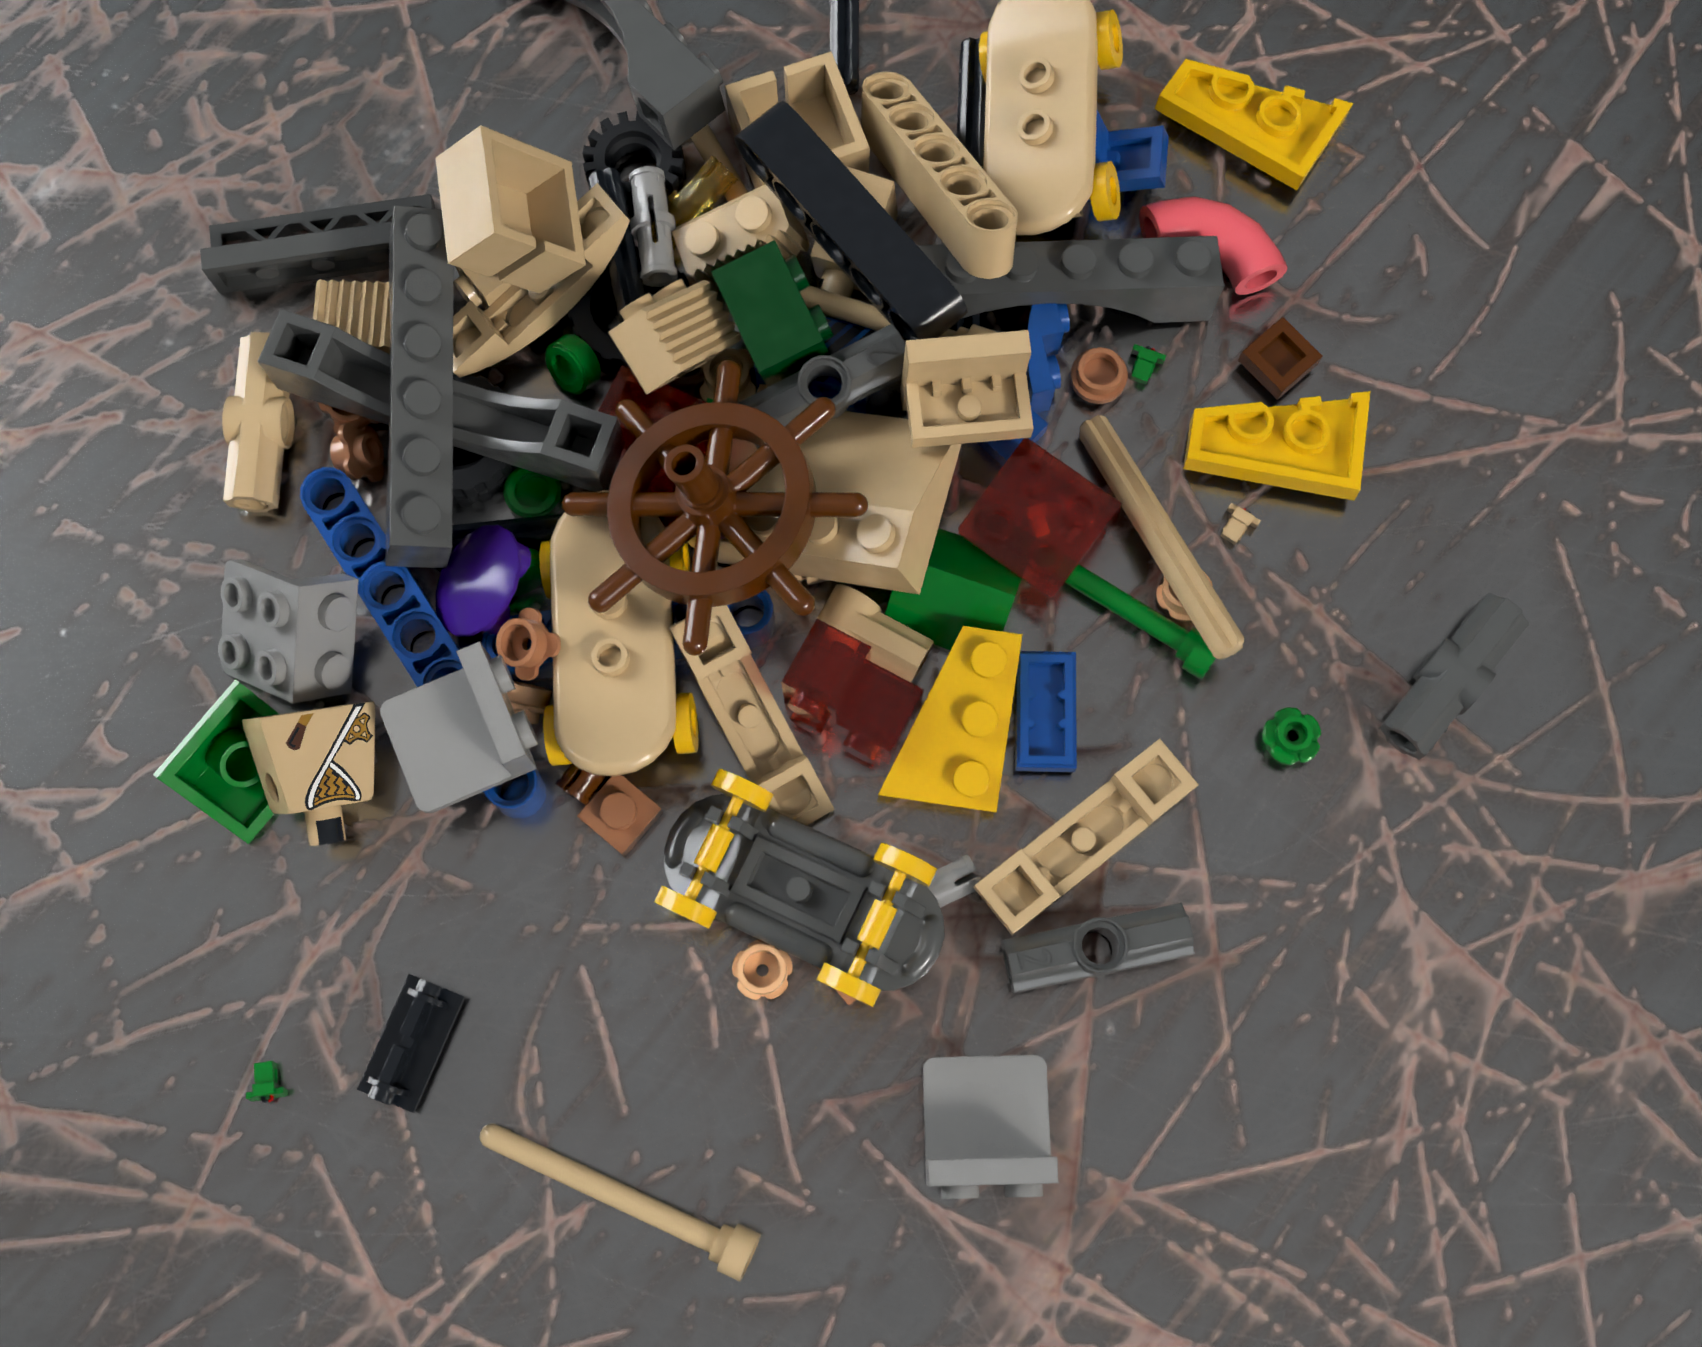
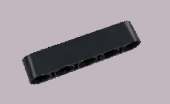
M781 100L778 101L734 137L737 149L750 168L886 320L894 325L905 341L938 338L968 313L963 298L952 283L788 103Z

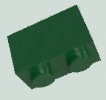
M775 240L711 272L754 364L767 387L797 373L811 358L820 355H830L824 341L833 337L834 334L820 305L817 304L808 309L800 291L810 287L795 254L784 259Z

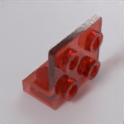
M1024 438L960 524L958 532L961 537L1048 598H1054L1100 534L1106 535L1118 519L1122 503L1029 438Z

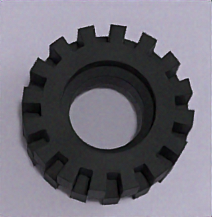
M627 111L617 113L619 120L617 125L613 126L608 117L601 121L600 125L603 134L601 135L593 129L588 136L590 146L584 145L582 153L585 162L583 167L589 190L591 189L589 177L593 171L604 170L609 167L614 168L616 162L622 157L632 153H644L650 155L655 160L656 167L662 169L665 173V192L668 210L671 211L676 206L675 195L682 197L685 190L684 180H687L682 145L673 150L639 117L638 111H636V121L628 120ZM621 180L628 213L632 214L633 218L632 188L629 182ZM650 211L652 220H654V213Z

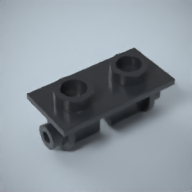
M408 974L357 1090L368 1094V1097L381 1103L393 1104L415 1113L465 996Z

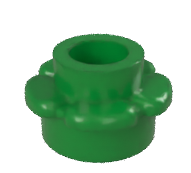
M1286 707L1278 710L1274 715L1275 718L1268 720L1263 727L1262 738L1267 751L1281 764L1293 765L1299 761L1301 763L1309 762L1317 755L1320 749V745L1317 742L1321 736L1319 723L1312 715L1301 714L1298 708ZM1289 731L1296 732L1298 735L1297 741H1290L1287 733Z

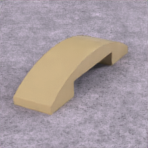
M598 183L577 201L586 262L584 267L541 294L512 285L484 312L470 300L453 316V373L459 378L490 367L529 345L563 318L580 301L605 270L621 243L630 220Z
M728 606L712 607L708 645L701 655H689L683 648L685 619L670 626L669 629L692 675L749 781L774 795L768 808L804 825H808L835 810L809 759L803 754L752 658V652Z
M1159 738L1115 773L1108 782L1025 848H1021L975 884L973 888L1010 934L1013 935L1115 855L1199 784Z

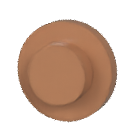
M1103 347L1092 348L1082 352L1075 359L1070 372L1071 385L1076 394L1083 400L1094 404H1104L1115 400L1123 392L1128 379L1127 367L1122 358L1114 351Z

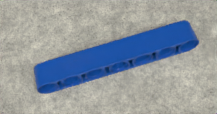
M322 467L312 471L305 477L300 487V499L303 507L344 572L349 576L359 579L358 594L416 686H422L462 669V664L456 652L460 650L459 646L450 632L443 626L436 614V610L409 568L385 566L386 532L349 477L343 471L334 467ZM345 493L342 503L337 508L322 510L325 500L330 495ZM365 538L375 539L374 546L368 554L362 557H351L354 545ZM395 584L405 585L403 596L396 603L390 605L381 604V596L388 587ZM424 631L435 632V640L428 650L421 653L410 652L411 642L416 635ZM537 769L524 774L529 778V787L526 793L519 799L506 801L502 798L501 788L504 783L483 792L504 815L511 818H526L534 815L542 807L546 798V786Z

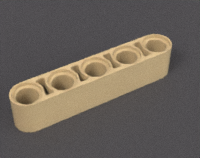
M878 72L868 76L862 84L861 127L872 152L965 271L970 275L984 279L999 278L1008 274L1013 267L1018 217L1015 207L909 79L895 72Z

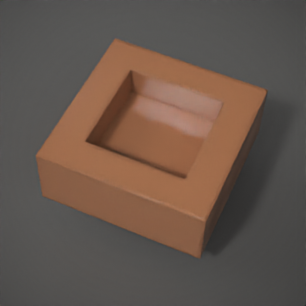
M623 775L612 776L577 817L625 858L664 812L662 808Z

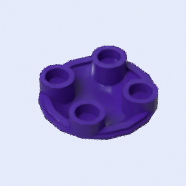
M498 524L481 526L466 535L452 550L447 567L441 570L435 595L436 614L445 629L457 637L474 636L481 631L490 635H496L502 625L510 619L509 603L516 592L519 578L527 572L531 564L529 548L518 543L511 531Z

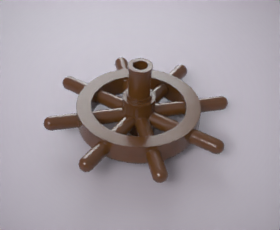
M725 360L717 368L713 402L680 409L656 423L633 400H621L615 409L616 416L636 440L621 459L614 473L609 492H571L565 495L562 500V508L570 516H607L614 546L625 562L590 593L588 597L589 607L597 613H604L640 582H643L648 588L664 598L687 605L682 644L685 652L692 656L701 655L707 648L712 607L731 605L744 601L769 587L777 593L795 614L799 616L809 615L814 610L815 599L790 572V568L798 560L807 545L812 533L815 517H860L868 509L867 498L858 492H816L812 470L799 447L833 418L836 412L834 402L830 398L820 397L784 427L767 413L747 405L737 404L741 369L738 363L733 360ZM733 439L748 441L760 446L758 450L729 474ZM708 441L706 460L702 452L693 445ZM780 463L785 478V492H747ZM661 468L665 470L668 478L676 485L675 492H647ZM641 517H678L645 545L641 532ZM745 517H780L765 542L744 521ZM696 535L692 571L679 570L664 564L668 558ZM727 538L744 559L731 566L717 570L720 539Z

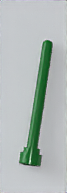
M983 509L976 513L974 525L979 531L1177 651L1174 657L1184 662L1181 667L1182 669L1200 680L1204 678L1216 658L1196 628L1192 627L1190 631L1186 630L993 511Z

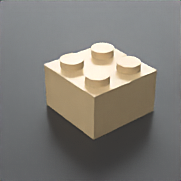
M832 51L784 66L786 103L802 117L845 166L869 173L870 147ZM773 70L725 85L728 119L735 136L778 102L777 80ZM744 160L754 188L765 185Z
M482 125L435 158L448 264L487 277H492L499 273V281L541 294L586 265L571 161Z

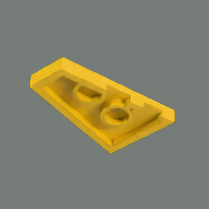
M1185 59L1160 93L1154 109L1297 191L1347 117L1353 103L1334 98L1331 105L1304 98L1305 90L1285 85L1283 92L1254 85L1249 75Z
M1371 391L1351 393L1348 399L1322 401L1321 396L1299 398L1297 404L1267 407L1262 402L1195 408L1189 424L1183 469L1354 501L1361 489Z
M968 626L962 627L878 795L997 813L1023 634Z

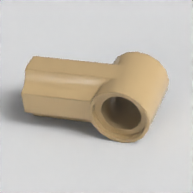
M837 584L807 634L808 639L828 654L848 662L856 659L908 688L911 687L920 673L934 644V641L881 613L880 606L865 594L843 584Z

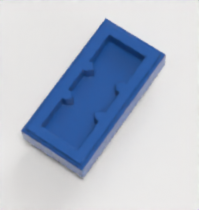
M1020 651L1015 683V771L1075 772L1077 769L1076 652Z

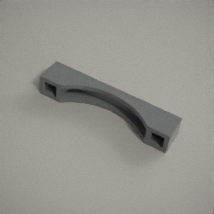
M565 0L586 10L606 25L623 45L628 56V84L639 117L673 150L725 111L719 87L723 83V79L717 67L707 56L701 55L698 58L690 51L685 39L673 24L667 22L663 25L657 20L646 0Z
M393 206L389 236L390 418L385 566L446 568L452 550L454 265L448 264L441 209Z
M1217 236L1015 242L1012 269L1008 274L993 279L978 278L970 275L962 268L945 244L917 245L952 283L963 298L968 311L963 318L1014 306L1053 303L1108 307L1138 315L1154 323L1210 321L1224 287Z
M280 309L257 361L277 389L389 425L390 354L359 340L336 326ZM453 380V446L593 492L608 489L625 445L618 417L562 399L514 396Z

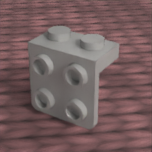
M243 559L227 561L224 569V581L221 585V599L223 602L222 637L218 645L222 670L227 675L292 704L351 693L359 579L344 573L292 579Z
M480 641L456 651L462 664V669L388 699L380 708V715L415 804L424 813H434L537 769L529 748L538 745V741L525 711L523 710L515 714L507 692L516 688L507 665L501 655L491 658Z
M1038 1055L932 1057L924 1063L923 1102L926 1185L941 1186V1199L979 1198V1185H1004L1005 1197H1042L1043 1184L1059 1183L1057 1157L1051 1156L1047 1065L1042 1057Z

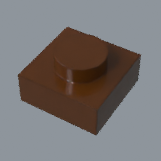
M1281 317L1242 351L1238 361L1278 400L1315 368L1323 356L1284 317Z

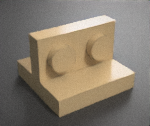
M1021 330L906 340L900 392L903 411L907 410L911 447L920 448L1031 438L1034 427L1026 376L1031 356L1029 331Z

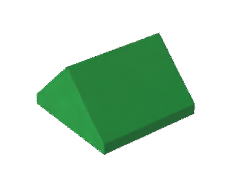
M938 528L920 595L892 590L885 615L934 641L933 648L948 653L963 626L1004 632L1028 560L1008 551Z
M235 679L153 775L249 844L274 814L269 808L243 729L242 720L280 713Z

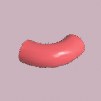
M1190 196L1159 200L1143 205L1140 209L1139 221L1143 238L1217 236L1222 270L1229 278L1235 293L1238 295H1247L1265 289L1282 278L1287 272L1288 266L1282 253L1261 224L1230 204Z

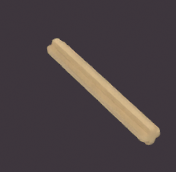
M1097 415L1091 420L1084 421L1079 427L1080 440L1209 650L1219 660L1236 654L1243 648L1244 636L1111 423L1102 415Z

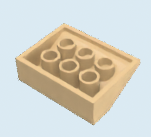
M846 411L838 418L829 420L799 447L812 470L816 492H858L867 498L868 509L860 517H815L814 526L807 545L798 560L790 568V572L798 576L920 595L961 444L912 448L908 419ZM733 439L729 474L757 450L754 443ZM780 463L747 492H785V478ZM745 517L744 521L765 542L780 517ZM696 535L687 542L693 548H695ZM727 538L720 539L718 563L733 565L744 559Z

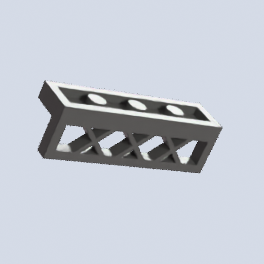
M431 194L210 225L211 247L200 249L202 271L219 294L388 270L389 236L393 206L435 209L434 200ZM346 224H363V226L343 228ZM304 230L308 232L307 234L288 236L291 232ZM248 238L253 240L251 242L226 245L227 241Z

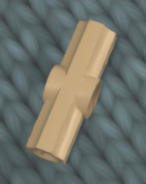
M251 332L250 335L240 338L234 396L227 397L222 414L224 439L229 446L223 501L229 507L242 509L247 512H268L271 509H278L284 449H289L292 446L295 435V412L291 399H289L290 393L277 389L257 362L270 334L268 332Z

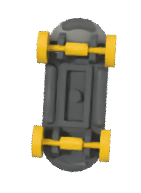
M718 769L711 783L713 788L723 794L711 795L696 801L680 814L670 829L664 847V870L668 883L673 890L661 886L654 903L710 929L715 918L821 969L816 979L817 981L856 1000L874 1007L881 991H896L913 985L930 971L940 955L945 938L944 916L937 898L928 888L937 868L914 855L885 843H880L875 856L865 853L769 809L768 806L774 796L771 792L723 769Z

